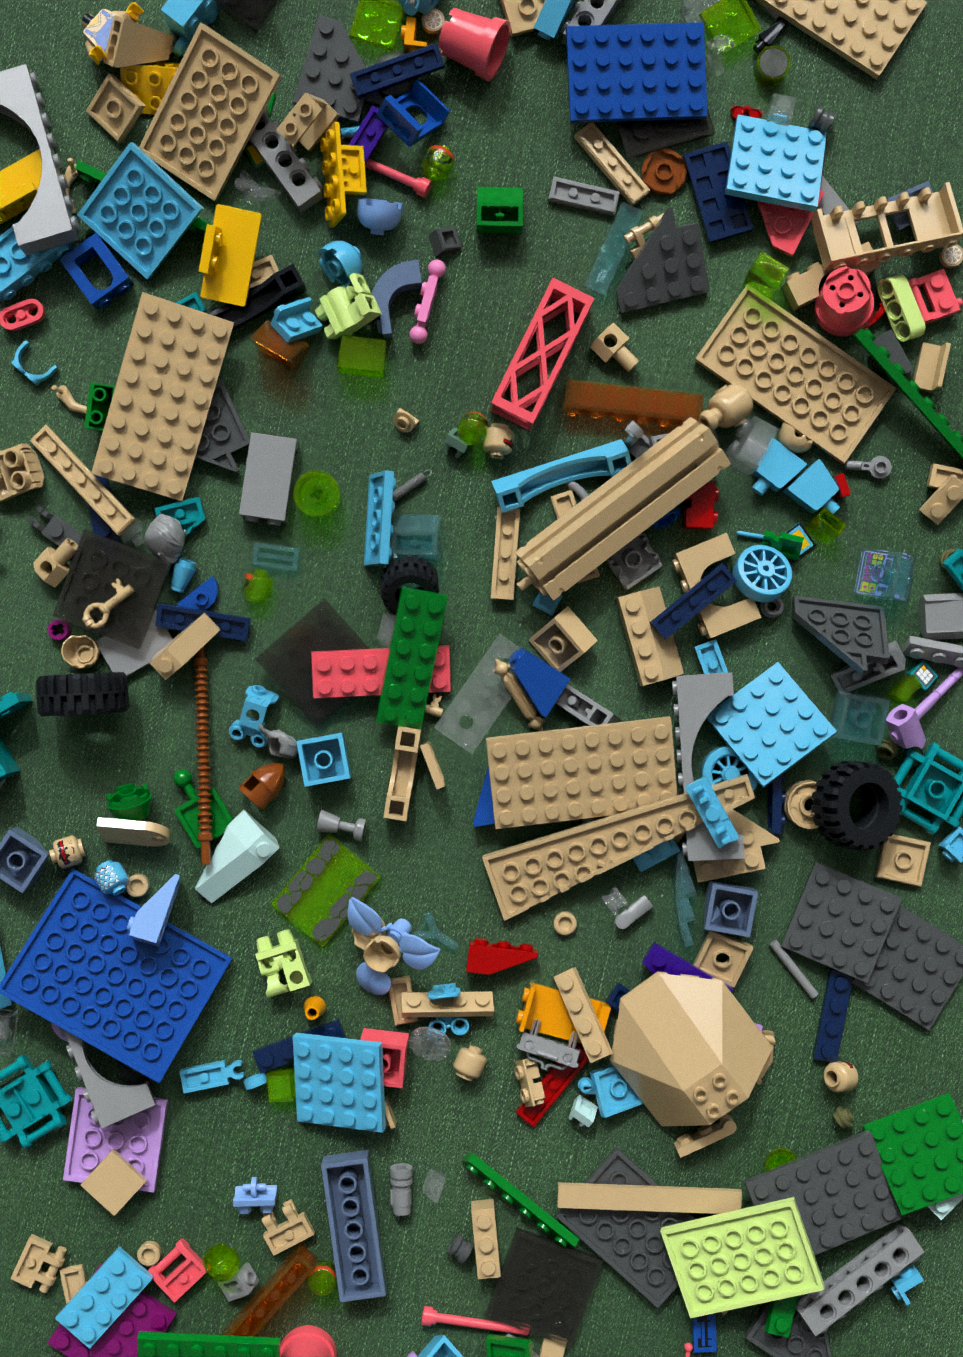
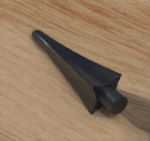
M782 18L758 35L759 39L755 41L756 44L753 46V50L757 54L762 50H768L788 21Z

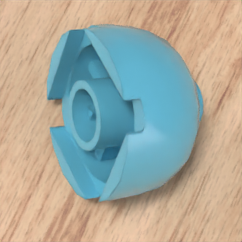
M332 241L318 251V255L321 254L322 257L319 260V264L324 274L332 283L336 280L341 284L338 287L351 286L352 282L349 276L352 273L361 275L362 260L361 253L357 247L345 241Z

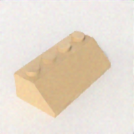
M660 586L616 598L639 685L645 686L684 674L673 634L664 640L650 623V621L666 609Z

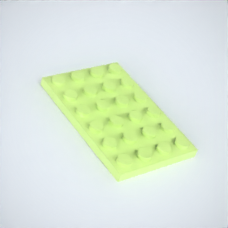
M794 1197L661 1227L660 1232L690 1318L825 1290V1285Z

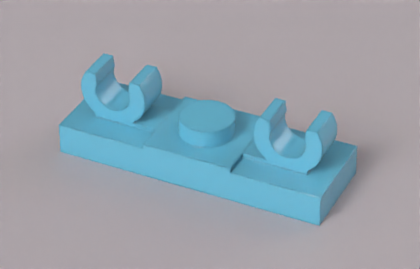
M706 775L685 786L718 848L740 838Z

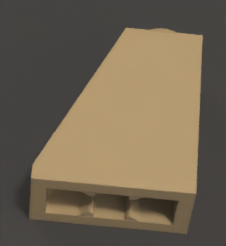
M114 15L105 52L108 57L104 58L103 63L120 68L168 60L169 54L173 50L174 36Z

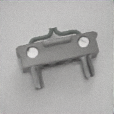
M534 1019L530 1033L523 1032L517 1048L526 1051L528 1059L540 1063L541 1069L547 1070L548 1067L564 1070L567 1066L573 1068L579 1066L578 1059L581 1050L575 1048L579 1037L577 1032L575 1035V1031H572L568 1046L537 1036L541 1020L537 1022V1019ZM530 1053L564 1064V1066L561 1067L549 1063L544 1067L543 1061L531 1057Z

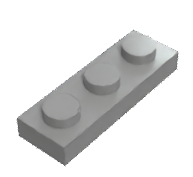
M909 636L902 647L904 656L963 668V646Z

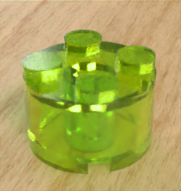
M311 470L298 478L294 487L293 497L297 507L305 515L313 519H324L330 517L338 510L341 505L342 493L338 483L330 474ZM316 490L323 492L321 494L322 498L319 500L313 498L315 496L314 491Z

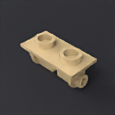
M528 1058L515 1061L514 1071L516 1078L520 1081V1097L522 1102L525 1103L526 1107L544 1103L543 1098H545L542 1082L533 1083L534 1078L540 1077L537 1062Z

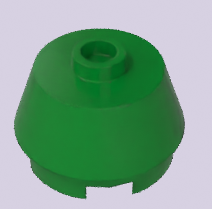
M134 783L124 784L116 787V793H107L106 795L108 801L106 806L115 819L140 821L150 814L152 792L149 791L148 785L145 783L142 787H135Z

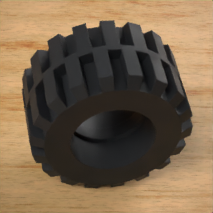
M403 555L401 559L396 557L394 562H388L386 568L382 571L381 597L384 600L385 607H389V611L392 613L397 612L401 591L400 586L403 584L415 583L420 585L416 589L439 593L437 571L434 569V565L431 562L427 563V559L424 557L418 559V555H413V557Z

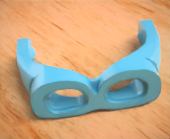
M26 340L18 347L11 364L38 386L41 382L52 377L57 372L58 367L54 365L42 375L27 373L21 363V356L30 345Z

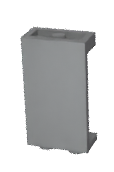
M251 432L239 515L245 517L244 521L258 523V520L262 519L268 520L267 524L281 526V522H288L286 512L295 451L298 452L299 448L297 439Z

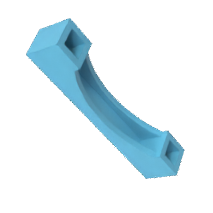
M622 439L491 482L501 512L504 513L522 507L532 497L567 482L595 476H611L612 478L631 463L629 450Z

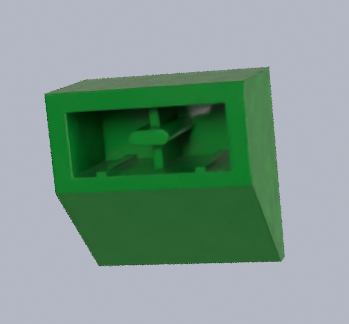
M477 187L476 234L522 235L523 188Z
M90 382L84 424L85 429L103 433L116 386Z

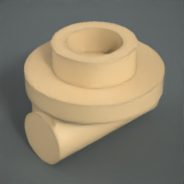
M401 408L393 417L394 425L402 432L412 431L419 423L417 418Z

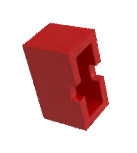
M707 482L684 500V502H688V508L683 511L682 529L711 530L713 525L717 524L718 513L714 511V502H718L719 489L715 488L716 482Z

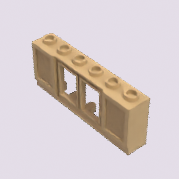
M950 182L945 183L939 192L931 193L930 188L927 187L922 189L915 197L909 198L908 192H903L895 201L887 202L884 196L878 198L874 205L866 207L864 201H859L852 210L843 211L842 206H836L830 214L823 215L820 208L816 210L811 219L824 271L854 265L863 266L874 260L883 262L898 255L900 257H907L917 251L926 253L940 247L950 248L955 246L963 236V226ZM907 211L915 241L894 246L885 216ZM877 218L885 248L863 252L855 222Z

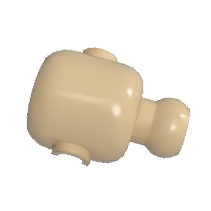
M739 384L724 385L716 390L715 395L709 400L708 410H704L699 415V424H704L711 431L715 430L718 426L730 428L743 424L747 421L746 417L753 410L751 394Z

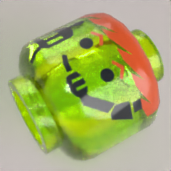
M434 145L428 149L422 161V169L426 177L433 181L444 180L448 177L455 164V157L451 153V149L446 145Z
M473 411L468 412L462 416L457 433L460 440L469 445H478L484 441L489 424L483 414Z
M255 568L254 572H247L242 586V593L246 596L245 599L256 603H263L264 600L270 599L274 579L268 576L267 570Z
M318 1261L310 1268L307 1282L312 1293L318 1296H327L336 1288L335 1265L330 1261Z

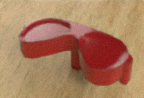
M736 105L730 109L733 120H736L738 114H746L749 117L759 119L763 115V112L759 109L750 108L749 105L746 107Z

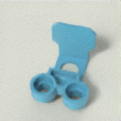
M260 685L249 686L245 691L247 698L243 705L240 720L232 723L229 728V734L234 740H242L246 735L251 736L250 739L254 746L264 747L267 745L268 739L264 737V733L260 731L258 725L262 724L264 727L265 722L263 721L266 710L270 704L277 702L279 695L266 690ZM251 709L256 710L259 713V719L247 717V711ZM234 730H239L241 734H237ZM256 737H260L263 741L257 740Z
M456 983L433 985V990L428 992L429 999L450 998L461 995L460 988L456 987ZM435 1017L429 1021L428 1032L432 1037L440 1038L446 1033V1028H451L454 1034L464 1035L469 1030V1020L467 1017ZM458 1020H462L464 1024L462 1026H457L456 1022ZM435 1023L442 1025L439 1029L433 1027Z

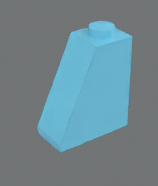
M546 0L534 26L535 29L539 30L537 35L549 41L551 37L557 39L577 0Z

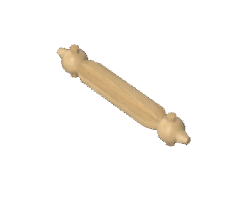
M495 659L496 666L493 672L502 676L503 684L524 717L530 720L528 727L539 732L543 731L545 719L537 716L536 709L515 676L509 672L511 665Z

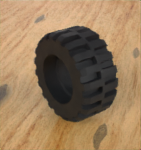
M124 672L39 676L36 680L37 712L41 717L126 712L129 708L127 675Z
M849 760L833 764L830 770L826 769L821 775L823 778L818 779L815 785L817 788L812 793L814 803L811 805V812H814L815 815L813 820L815 825L819 826L817 829L821 836H825L829 843L836 846L860 851L873 850L889 840L887 837L892 836L896 831L894 828L896 825H899L901 819L899 818V813L902 812V805H900L902 795L897 790L899 786L896 780L892 779V774L878 764ZM859 787L863 794L864 807L857 822L853 823L849 812V804L854 791Z

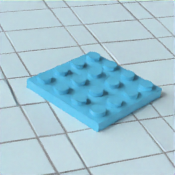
M738 114L735 121L725 195L815 212L818 207L827 132L823 135L819 130Z
M130 142L77 216L146 279H150L204 208L136 144Z
M778 662L735 693L733 699L728 698L712 710L706 718L762 788H765L837 733L836 729Z
M295 1033L293 1035L297 1121L383 1133L386 1129L382 1042Z

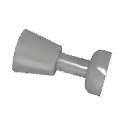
M321 810L316 832L337 833L338 830L353 833L354 840L362 841L366 819L359 818L356 824L340 821V817Z

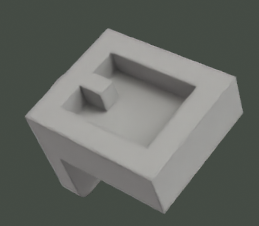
M246 1263L239 1271L223 1276L217 1283L228 1302L249 1295L259 1283V1279L250 1263Z

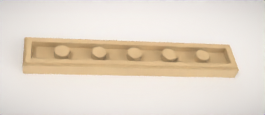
M45 425L30 440L118 536L121 537L137 521L94 474H91L86 465L49 426Z

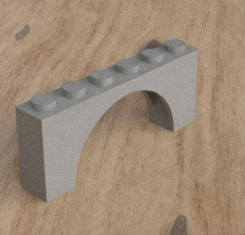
M59 1027L61 1035L63 1037L67 1036L69 1045L66 1046L71 1059L75 1058L78 1065L75 1067L76 1075L79 1081H84L86 1086L83 1089V1093L87 1103L92 1102L94 1111H91L96 1125L100 1124L101 1128H104L156 1104L148 1081L137 1085H121L105 1079L91 1065L86 1054L85 1041Z

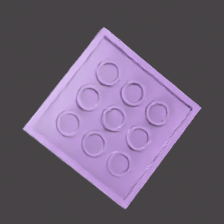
M77 1087L75 1090L63 1180L82 1183L114 1149L147 1179L139 1191L154 1193L157 1185L168 1099L154 1097L156 1101L154 1106L101 1128L100 1124L96 1125L93 1120L91 1111H94L92 1102L87 1103L83 1093L85 1088Z

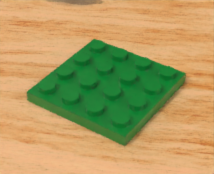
M950 1092L863 1124L865 1131L869 1130L872 1133L881 1158V1168L902 1215L963 1193V1121Z

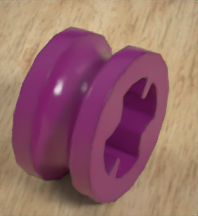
M54 620L48 626V634L55 640L67 639L71 633L70 625L64 620ZM63 625L64 633L56 635L55 632L57 630H54L55 626Z

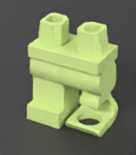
M352 273L349 277L353 286L336 287L329 291L327 295L319 298L321 305L315 309V312L320 320L326 321L329 319L330 324L324 328L328 339H336L341 336L349 337L354 334L353 332L382 314L363 275Z
M290 929L277 933L280 944L272 946L269 935L256 940L258 952L255 955L260 973L268 978L266 990L268 998L286 993L289 990L294 991L310 986L312 983L298 939L294 940ZM280 970H284L288 984L283 985L280 982Z

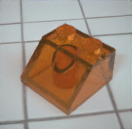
M267 320L253 333L251 340L257 349L292 370L297 371L310 349L308 343H306L307 339L302 338L287 343L270 325L271 321Z

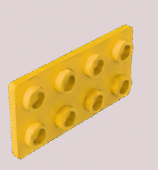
M157 61L144 65L120 67L121 82L146 105L141 114L155 115L180 63Z
M334 122L320 140V151L323 152L324 156L322 174L325 175L326 182L323 187V195L327 198L325 219L329 222V228H334L346 215L345 194L365 195L367 193L363 146L341 145L339 122Z
M40 149L0 171V224L29 209L33 203L42 175Z
M220 204L216 205L213 225L207 224L198 271L204 274L200 294L202 298L242 307L246 306L262 221L261 213Z

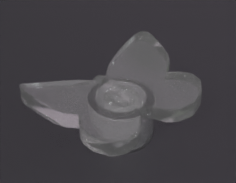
M245 170L241 171L239 178H236L234 182L235 187L244 192L243 199L251 204L258 205L261 201H268L269 198H275L281 194V190L260 186Z

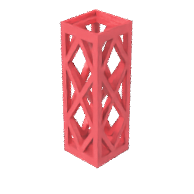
M552 278L491 402V412L529 431L532 430L591 310L594 301L593 297ZM564 312L566 333L545 346L543 325ZM574 312L580 314L576 324L574 323ZM536 332L537 352L522 360ZM562 350L548 379L546 359ZM539 365L540 387L518 400L516 378ZM509 385L511 402L503 399ZM536 403L532 412L525 410Z

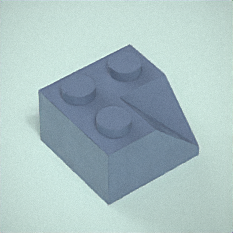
M18 826L9 829L0 842V879L21 893L31 890L45 867L49 853L36 838Z
M709 880L704 902V929L750 937L758 891L750 887Z

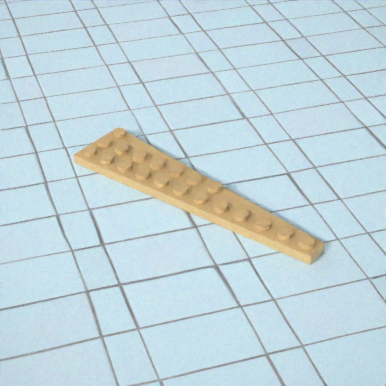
M748 774L711 785L726 812L755 798ZM687 792L483 855L482 859L505 921L528 910L533 905L542 903L560 892L563 893L569 890L570 887L580 882L583 883L593 876L616 867L664 841L673 839L674 836L684 831L695 828V826L704 821Z

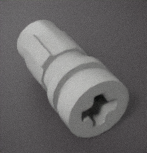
M398 1163L390 1167V1184L393 1186L390 1189V1204L393 1205V1214L397 1216H405L411 1213L413 1166L410 1164Z

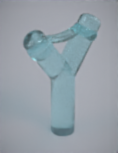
M426 912L421 928L417 932H413L412 935L423 940L435 939L455 951L459 943L441 933L432 913ZM427 923L430 931L420 932Z

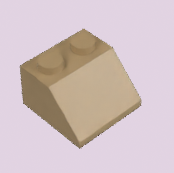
M569 606L529 639L530 643L548 664L559 672L564 670L598 641Z

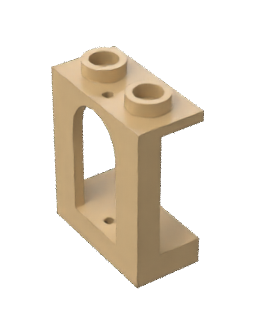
M305 92L276 130L292 146H295L299 141L308 151L312 152L340 115L324 99Z

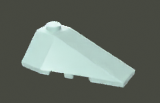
M243 810L227 825L220 843L217 844L214 850L215 853L211 858V864L206 865L195 886V890L210 903H213L264 864L280 848L277 839L248 812Z

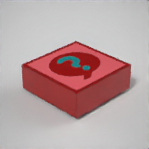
M841 473L833 476L832 478L839 487V491L835 494L837 500L850 495L851 492L845 475Z

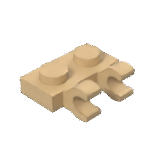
M292 1199L283 1203L284 1207H282V1210L288 1220L279 1225L273 1211L272 1213H263L262 1222L267 1228L263 1237L273 1256L315 1234V1230L306 1213L298 1214Z

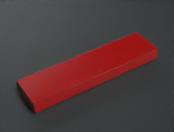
M576 1044L575 1048L581 1050L578 1059L579 1066L576 1068L567 1066L564 1070L551 1067L540 1080L545 1094V1098H543L544 1103L526 1107L525 1103L522 1102L516 1110V1114L533 1128L589 1060L585 1050L578 1044ZM555 1062V1063H554L555 1065H558V1066H561V1067L564 1066V1064H561V1063H558V1062Z

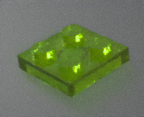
M359 0L349 33L350 39L394 51L405 14L403 6L394 0Z
M720 0L699 14L721 56L762 30L746 0Z

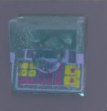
M862 549L853 593L884 600L907 602L916 557L904 552Z

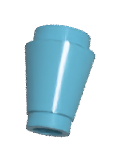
M179 557L174 562L171 589L184 593L185 588L197 570L195 568L196 562L183 557Z

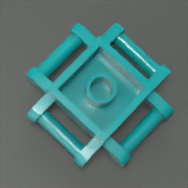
M935 742L929 744L924 756L908 748L905 753L906 758L894 777L899 786L897 790L902 795L900 800L902 812L899 813V816L902 815L922 826L931 835L936 833L942 821L958 828L961 823L959 820L963 814L962 795L953 813L949 816L963 792V761L939 748L940 745ZM937 756L958 768L959 774L933 761L934 757ZM916 760L920 764L904 790L900 788V785ZM910 801L934 815L933 819L929 821L906 807Z
M23 1054L17 1058V1061L0 1071V1081L20 1069H23L25 1074L2 1088L0 1087V1107L12 1125V1128L8 1130L0 1118L1 1143L17 1134L22 1147L27 1149L33 1145L34 1141L57 1127L60 1129L67 1124L59 1107L70 1102L72 1097L69 1093L66 1094L50 1068L52 1065L49 1060L34 1067L29 1058ZM48 1114L52 1115L53 1120L30 1134L28 1133L27 1127Z

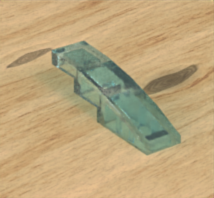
M622 202L585 283V287L606 295L629 245L625 242L623 236L628 234L630 229L638 225L643 214L642 210Z
M679 851L674 854L672 873L673 902L681 941L685 947L694 945L687 923L696 920L688 898L697 894L683 852Z

